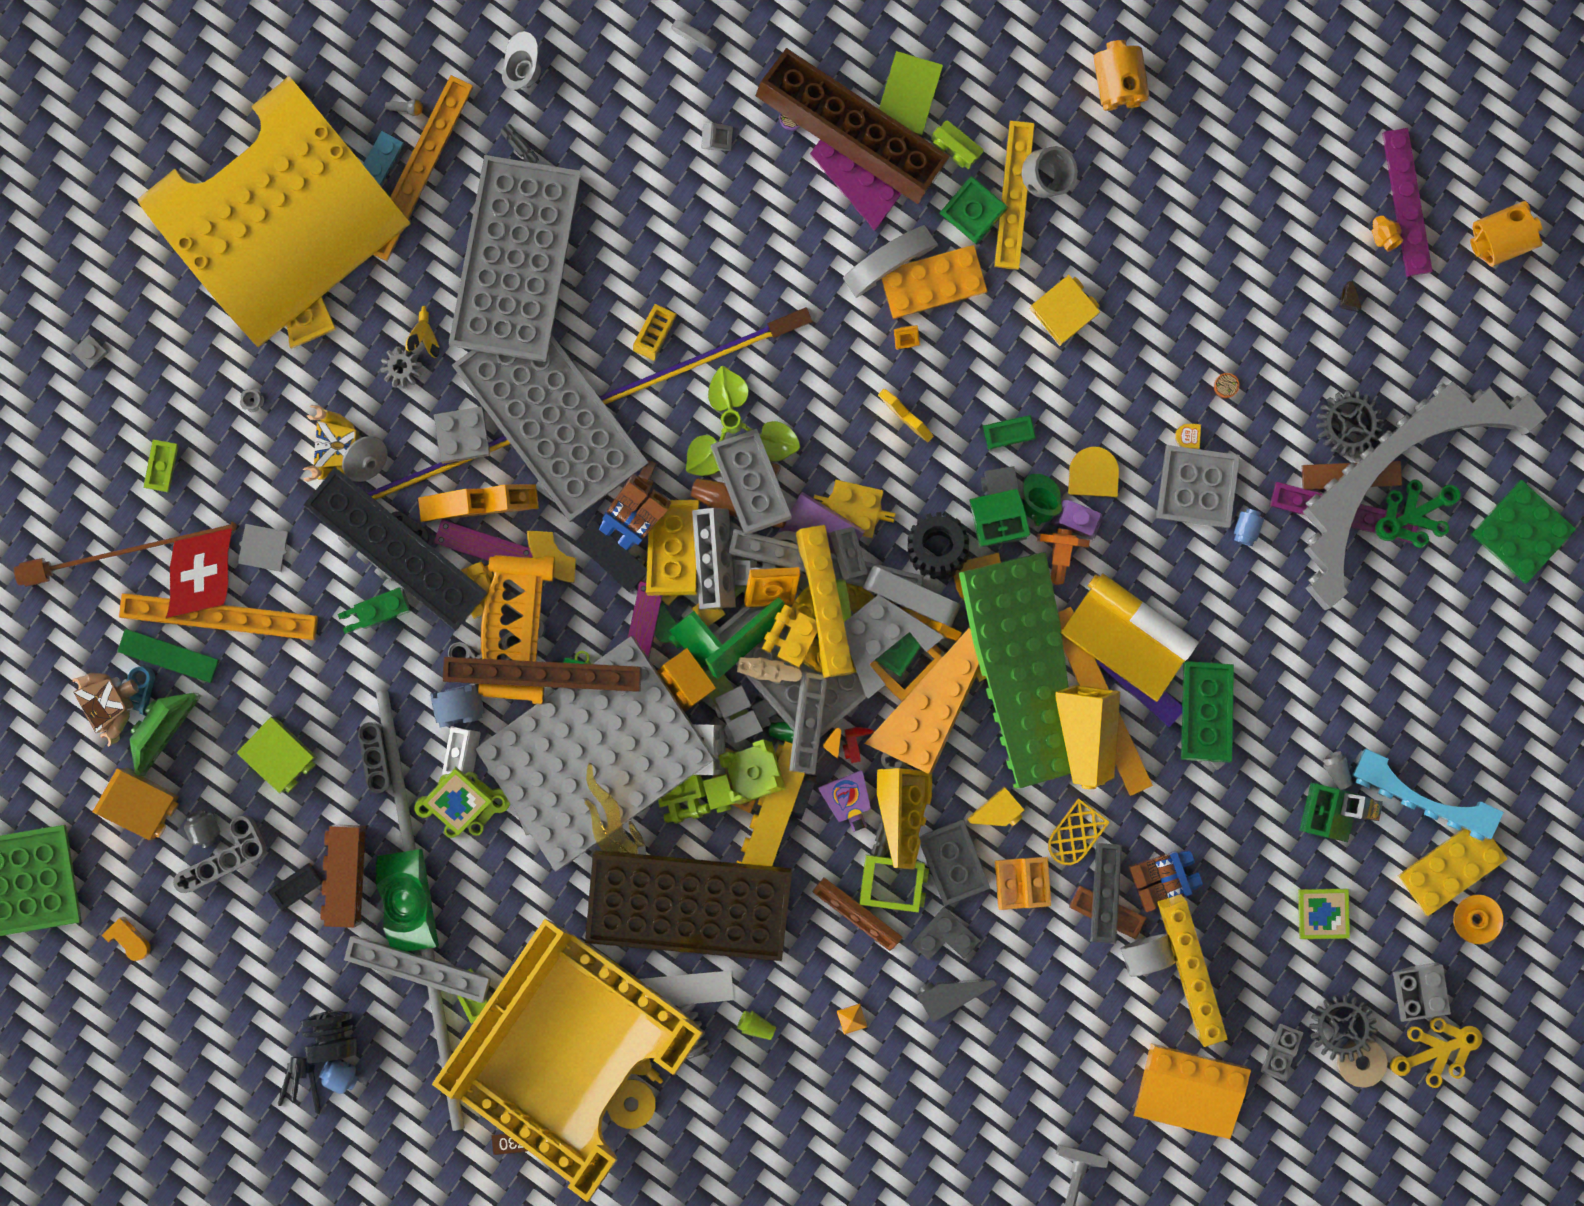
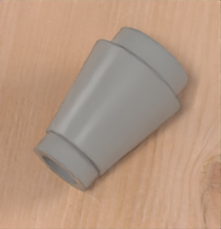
M1341 751L1331 753L1323 758L1325 763L1323 767L1340 790L1346 789L1353 784L1346 756H1343Z

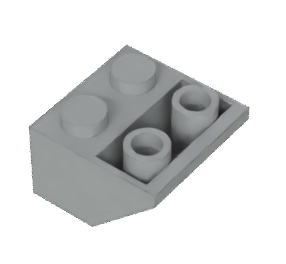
M1437 962L1393 972L1401 1022L1451 1014L1442 964Z

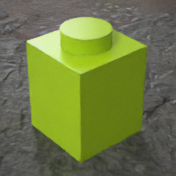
M728 774L703 781L710 810L716 809L717 813L730 810V804L733 803L729 795V790L732 789Z

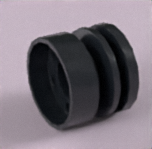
M333 1010L321 1012L300 1021L301 1027H313V1030L303 1032V1037L315 1038L314 1043L305 1046L307 1063L338 1060L359 1054L356 1037H345L344 1032L355 1028L354 1024H343L342 1022L353 1018L352 1011Z

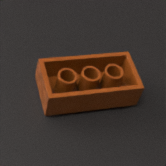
M336 824L329 826V831H325L324 844L328 846V856H324L323 870L327 871V879L322 882V895H326L325 905L321 906L320 918L324 920V926L355 928L361 925L366 826Z

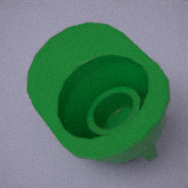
M1042 474L1028 475L1023 484L1025 498L1023 507L1025 514L1034 520L1035 526L1039 527L1041 523L1049 522L1054 516L1062 512L1060 490L1057 484L1048 476Z

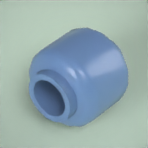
M342 1059L327 1061L319 1075L322 1078V1085L338 1094L345 1093L347 1089L352 1090L358 1080V1077L355 1076L356 1067Z

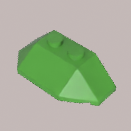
M199 693L160 698L157 701L153 700L145 710L147 715L144 720H139L131 730L133 735L130 738V746L136 775L139 777L146 775L200 699L201 695Z

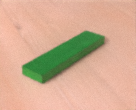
M777 597L706 659V663L715 678L719 679L739 661L740 657H744L764 640L767 632L771 631L776 622L774 618L777 612L780 613L785 605L782 599Z
M128 629L124 630L117 650L118 653L212 683L219 663V659Z

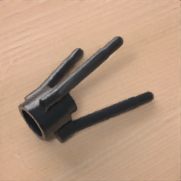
M291 1057L290 1063H287V1072L278 1100V1106L283 1104L291 1075L294 1078L291 1102L295 1103L299 1078H307V1074H309L315 1113L319 1115L320 1107L314 1075L315 1065L307 1063L306 1058Z

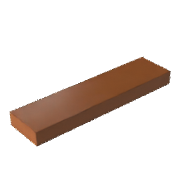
M1392 461L1379 474L1370 487L1401 486V461ZM1350 463L1302 465V489H1324V486L1332 479L1336 478L1338 481L1344 475L1342 470Z
M825 877L813 889L812 892L889 951L903 938Z

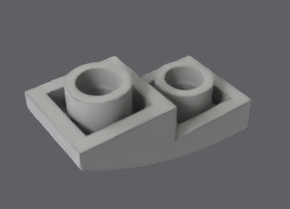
M1279 1024L1265 1057L1261 1072L1285 1081L1293 1057L1297 1054L1303 1032Z

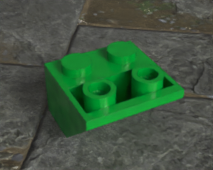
M1018 489L969 499L979 547L1030 536L1025 510Z
M1310 783L1299 831L1348 842L1354 817L1341 815L1344 794L1348 793L1358 796L1359 794ZM1353 799L1351 800L1349 805L1350 811L1353 809Z

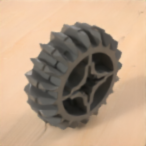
M1346 390L1344 398L1338 392L1335 394L1336 401L1329 397L1327 399L1329 406L1323 404L1320 407L1326 414L1321 413L1317 415L1318 419L1324 420L1323 423L1316 425V428H1324V432H1321L1318 436L1319 438L1324 436L1328 438L1324 441V446L1330 443L1333 444L1331 452H1336L1340 447V456H1344L1347 449L1350 457L1355 456L1356 450L1361 455L1365 451L1364 447H1373L1371 441H1379L1378 436L1374 433L1383 432L1382 428L1376 427L1377 424L1384 422L1382 418L1376 419V415L1381 413V409L1374 411L1372 407L1376 405V402L1372 401L1368 404L1369 395L1367 394L1360 399V391L1354 392L1352 397L1350 390ZM1343 404L1356 406L1350 414L1336 411V408ZM1363 412L1368 419V430L1360 420ZM1332 417L1339 425L1338 436L1335 435L1332 429ZM1353 417L1354 423L1352 424H1355V427H1351L1346 431V424L1348 423H1345V420ZM1350 433L1364 436L1357 443L1344 442Z
M1335 995L1332 997V1005L1327 999L1323 1001L1326 1009L1321 1006L1316 1007L1317 1012L1321 1015L1312 1014L1311 1019L1318 1023L1309 1025L1310 1029L1317 1030L1310 1037L1311 1039L1319 1037L1320 1041L1316 1042L1314 1046L1318 1048L1323 1044L1325 1048L1321 1054L1325 1055L1328 1050L1331 1051L1330 1060L1333 1061L1336 1054H1339V1061L1341 1063L1344 1062L1345 1055H1348L1350 1062H1353V1053L1356 1052L1357 1056L1362 1058L1364 1055L1361 1048L1367 1052L1371 1050V1047L1366 1042L1375 1043L1376 1039L1369 1036V1033L1376 1034L1378 1032V1029L1370 1028V1025L1375 1024L1377 1021L1375 1018L1368 1020L1367 1017L1372 1014L1371 1009L1365 1013L1362 1011L1366 1003L1362 1002L1359 1007L1355 1006L1356 997L1352 998L1351 1003H1347V995H1343L1342 1002L1339 1003L1338 997ZM1337 1009L1352 1011L1344 1019L1333 1016L1330 1012ZM1358 1016L1364 1027L1362 1039L1353 1029V1023ZM1324 1018L1329 1021V1024L1334 1029V1034L1329 1041L1323 1033ZM1351 1019L1347 1028L1350 1033L1345 1034L1344 1032L1343 1035L1340 1034L1335 1038L1339 1030L1337 1024L1341 1023L1343 1025V1023H1347ZM1343 1038L1357 1044L1348 1049L1334 1046Z

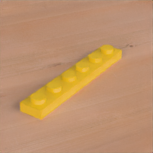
M1009 122L1001 201L1009 208L999 219L994 267L1019 270L1027 199V188L1023 183L1022 167L1025 159L1032 152L1034 123Z

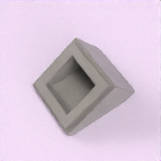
M717 123L704 124L701 148L731 151L733 126Z

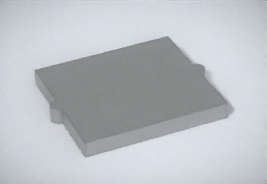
M245 524L243 540L239 543L241 550L238 564L281 572L284 554H287L285 548L288 532Z

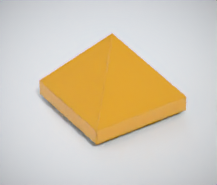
M918 325L894 329L896 350L920 346Z
M860 1003L837 1010L844 1035L867 1028Z

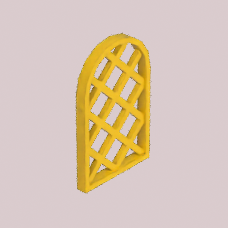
M1078 798L1053 830L1048 840L1050 856L1062 865L1078 863L1087 855V852L1110 822ZM1078 804L1079 813L1070 814ZM1081 804L1088 808L1090 811L1082 812ZM1091 814L1092 823L1083 824L1082 815ZM1094 814L1101 818L1103 822H1095ZM1079 816L1081 825L1071 826L1070 817ZM1068 819V826L1061 827L1064 821ZM1105 824L1097 834L1096 825ZM1093 826L1094 835L1085 836L1084 827ZM1081 828L1082 837L1073 838L1072 829ZM1069 829L1070 838L1061 840L1060 830ZM1057 832L1058 840L1051 841ZM1094 838L1090 845L1087 847L1086 839ZM1083 840L1084 849L1075 850L1074 841ZM1071 841L1072 851L1063 852L1062 843ZM1059 843L1060 852L1052 853L1051 844ZM1084 852V853L1076 860V854H1075V853ZM1073 854V862H1064L1063 855ZM1060 855L1061 861L1058 860L1055 856Z

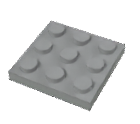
M1166 445L1156 518L1230 528L1240 455Z

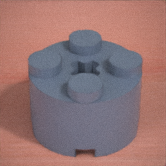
M479 684L445 690V692L430 693L435 721L439 723L440 728L459 723L458 719H463V723L483 718L482 714L485 712L481 695L478 694Z

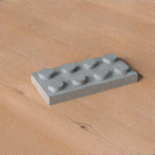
M757 429L711 444L712 453L745 535L791 519V513Z

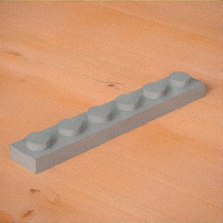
M354 935L350 936L344 958L348 962L481 1003L486 1000L491 981L490 977Z

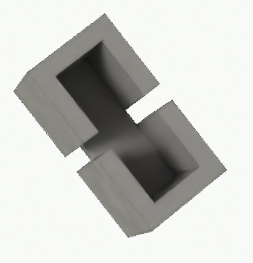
M743 686L715 698L717 703L713 704V707L718 717H724L727 726L723 728L729 741L734 739L735 743L763 731L754 711L732 721L729 717L751 706Z

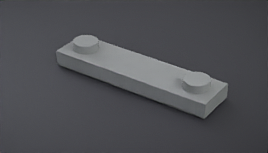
M802 672L789 771L806 774L816 773L828 679L823 678V675Z

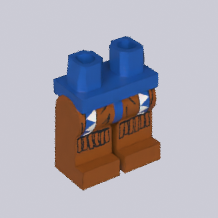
M634 474L606 510L599 528L607 536H610L615 529L621 532L623 535L619 538L618 543L626 550H629L635 543L639 545L657 521L668 511L671 501L655 489L648 495L651 487Z
M1172 851L1168 854L1128 866L1136 888H1140L1137 892L1145 912L1159 907L1158 901L1180 894L1183 897L1192 895L1193 890L1203 885L1198 872L1188 876L1185 875L1183 867L1195 864L1191 851L1179 853ZM1158 880L1160 881V882H1157V883H1154V884H1151V885L1147 886V884L1156 882V881H1158Z

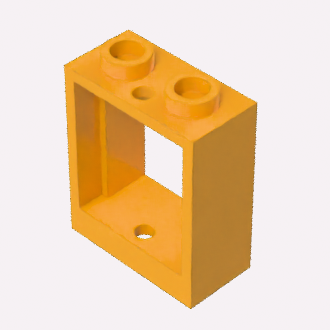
M936 645L927 651L933 660L905 689L878 665V662L875 660L870 663V666L886 684L885 686L900 701H903L942 658L940 656L942 651Z

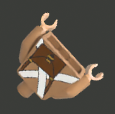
M89 673L72 679L73 682L77 681L79 684V689L73 693L94 732H104L100 737L108 738V747L118 742L120 734L130 718L129 712L134 708L129 697L139 692L137 684L132 679L122 684L118 677L111 678L109 675L101 673Z

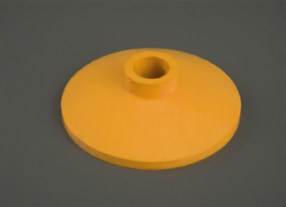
M1484 895L1466 897L1455 909L1453 918L1455 929L1460 937L1467 942L1473 944L1488 943L1499 935L1503 927L1502 910L1490 897ZM1476 914L1480 916L1478 923H1474L1472 920Z

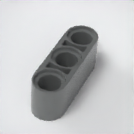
M367 722L358 731L366 783L370 791L383 793L392 785L383 730L378 723ZM370 726L374 727L377 731V736L374 740H369L365 736V731ZM374 750L378 751L381 755V760L376 765L372 764L369 759L370 753ZM377 775H381L385 779V785L382 789L374 786L373 780Z

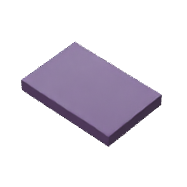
M802 492L790 511L791 519L787 520L784 528H780L777 533L783 531L796 533L802 528L825 525L830 553L836 554L830 537L831 532L854 527L859 542L865 530Z

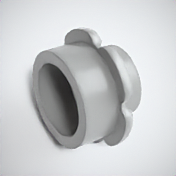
M251 388V390L246 389L242 392L240 405L244 410L256 412L259 410V407L263 406L264 397L261 396V392L258 389Z

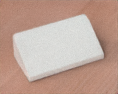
M451 727L442 775L449 774L455 767L464 774L474 771L477 756L475 748L479 745L480 732Z

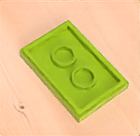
M896 51L879 109L917 135L922 136L943 65Z

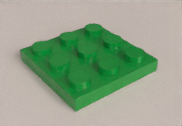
M1519 480L1475 528L1471 535L1526 584L1576 529L1523 480Z

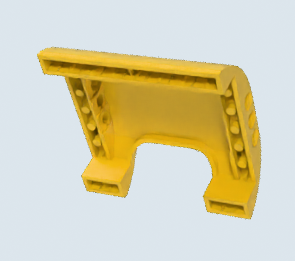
M290 76L251 106L261 121V131L258 138L248 149L215 176L205 182L193 184L186 182L177 169H173L137 199L144 212L224 311L258 348L411 224Z
M544 919L432 1085L450 1099L462 1100L569 1181L568 1188L586 1202H589L617 1161L615 1153L607 1145L602 1135V1119L606 1110L633 1070L641 1062L649 1058H655L653 1061L672 1075H675L702 1036L703 1031L680 1009L612 959L564 928Z

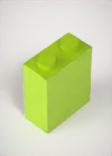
M270 717L237 752L279 794L285 791L291 792L299 783L296 779L302 773L308 774L316 765L313 761L317 758L276 717Z

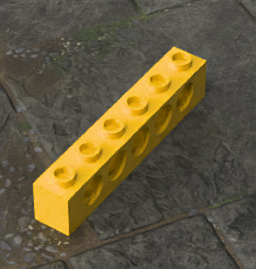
M1181 894L1158 901L1157 903L1199 1041L1206 1047L1228 1040L1187 901Z

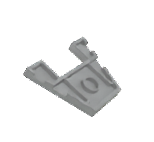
M877 595L844 622L850 655L868 699L886 685L870 666V663L910 632L925 652L944 638L941 634L880 595Z

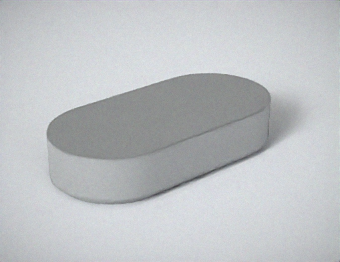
M679 19L675 20L671 26V29L678 35L707 52L713 53L717 46V43L712 38Z

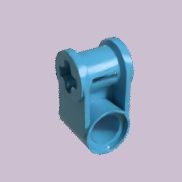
M147 666L133 668L129 672L127 681L132 679L139 689L138 693L129 697L134 706L133 710L139 711L141 715H145V710L150 703L155 673ZM139 671H143L147 676L144 684H140L137 681Z

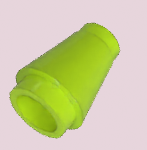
M745 1010L740 1017L737 1029L742 1030V1034L771 1040L776 1027L755 1012Z

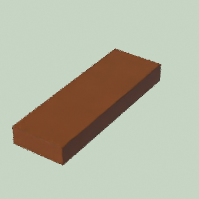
M1079 885L1069 908L1092 918L1093 891ZM1119 904L1117 931L1136 940L1147 917Z

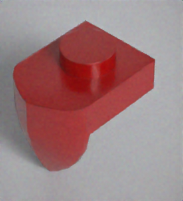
M861 727L844 729L847 744L842 745L845 759H850L851 763L861 762L856 737L872 734L875 731Z

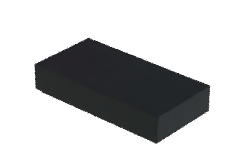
M308 863L274 886L268 893L282 912L320 886L323 881L312 865Z

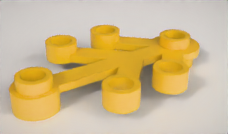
M1440 1017L1432 1018L1430 1028L1437 1033L1445 1032L1456 1037L1448 1042L1424 1033L1419 1027H1410L1407 1031V1036L1410 1040L1423 1042L1433 1048L1408 1058L1402 1055L1393 1057L1390 1061L1391 1071L1398 1076H1405L1412 1067L1436 1058L1431 1073L1426 1076V1083L1432 1088H1438L1442 1084L1441 1074L1451 1051L1459 1049L1455 1063L1449 1066L1448 1072L1453 1078H1462L1465 1074L1464 1065L1470 1051L1476 1050L1482 1043V1034L1476 1027L1465 1026L1459 1029L1446 1023ZM1437 1020L1442 1022L1440 1029H1435L1434 1023ZM1413 1030L1419 1031L1417 1038H1412L1411 1033ZM1469 1034L1474 1036V1040L1471 1043L1466 1041V1037ZM1400 1062H1404L1406 1064L1405 1069L1402 1071L1398 1070V1064ZM1459 1066L1461 1069L1460 1073L1454 1075L1453 1069ZM1432 1076H1437L1438 1081L1436 1084L1430 1083Z

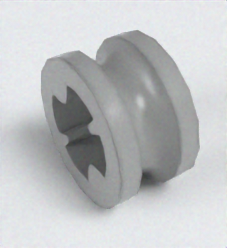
M883 752L881 763L886 769L901 767L903 761L900 760L895 762L894 766H888L890 763L885 762V757L890 755Z

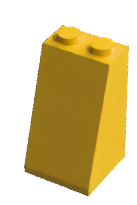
M1073 685L1056 692V701L1073 783L1081 784L1083 789H1096L1097 786L1105 785L1106 782L1114 779L1120 691Z

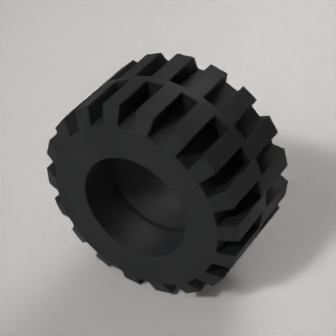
M936 512L934 517L930 513L926 515V519L920 518L917 520V525H913L911 533L908 534L910 562H913L915 570L919 569L920 574L923 576L929 574L930 579H935L936 576L946 579V575L950 574L952 577L956 575V570L961 571L964 562L966 563L968 560L969 535H967L965 526H961L959 519L953 520L950 514H946V517H943L942 512ZM938 535L947 537L953 543V549L945 556H932L924 549V544L929 538Z

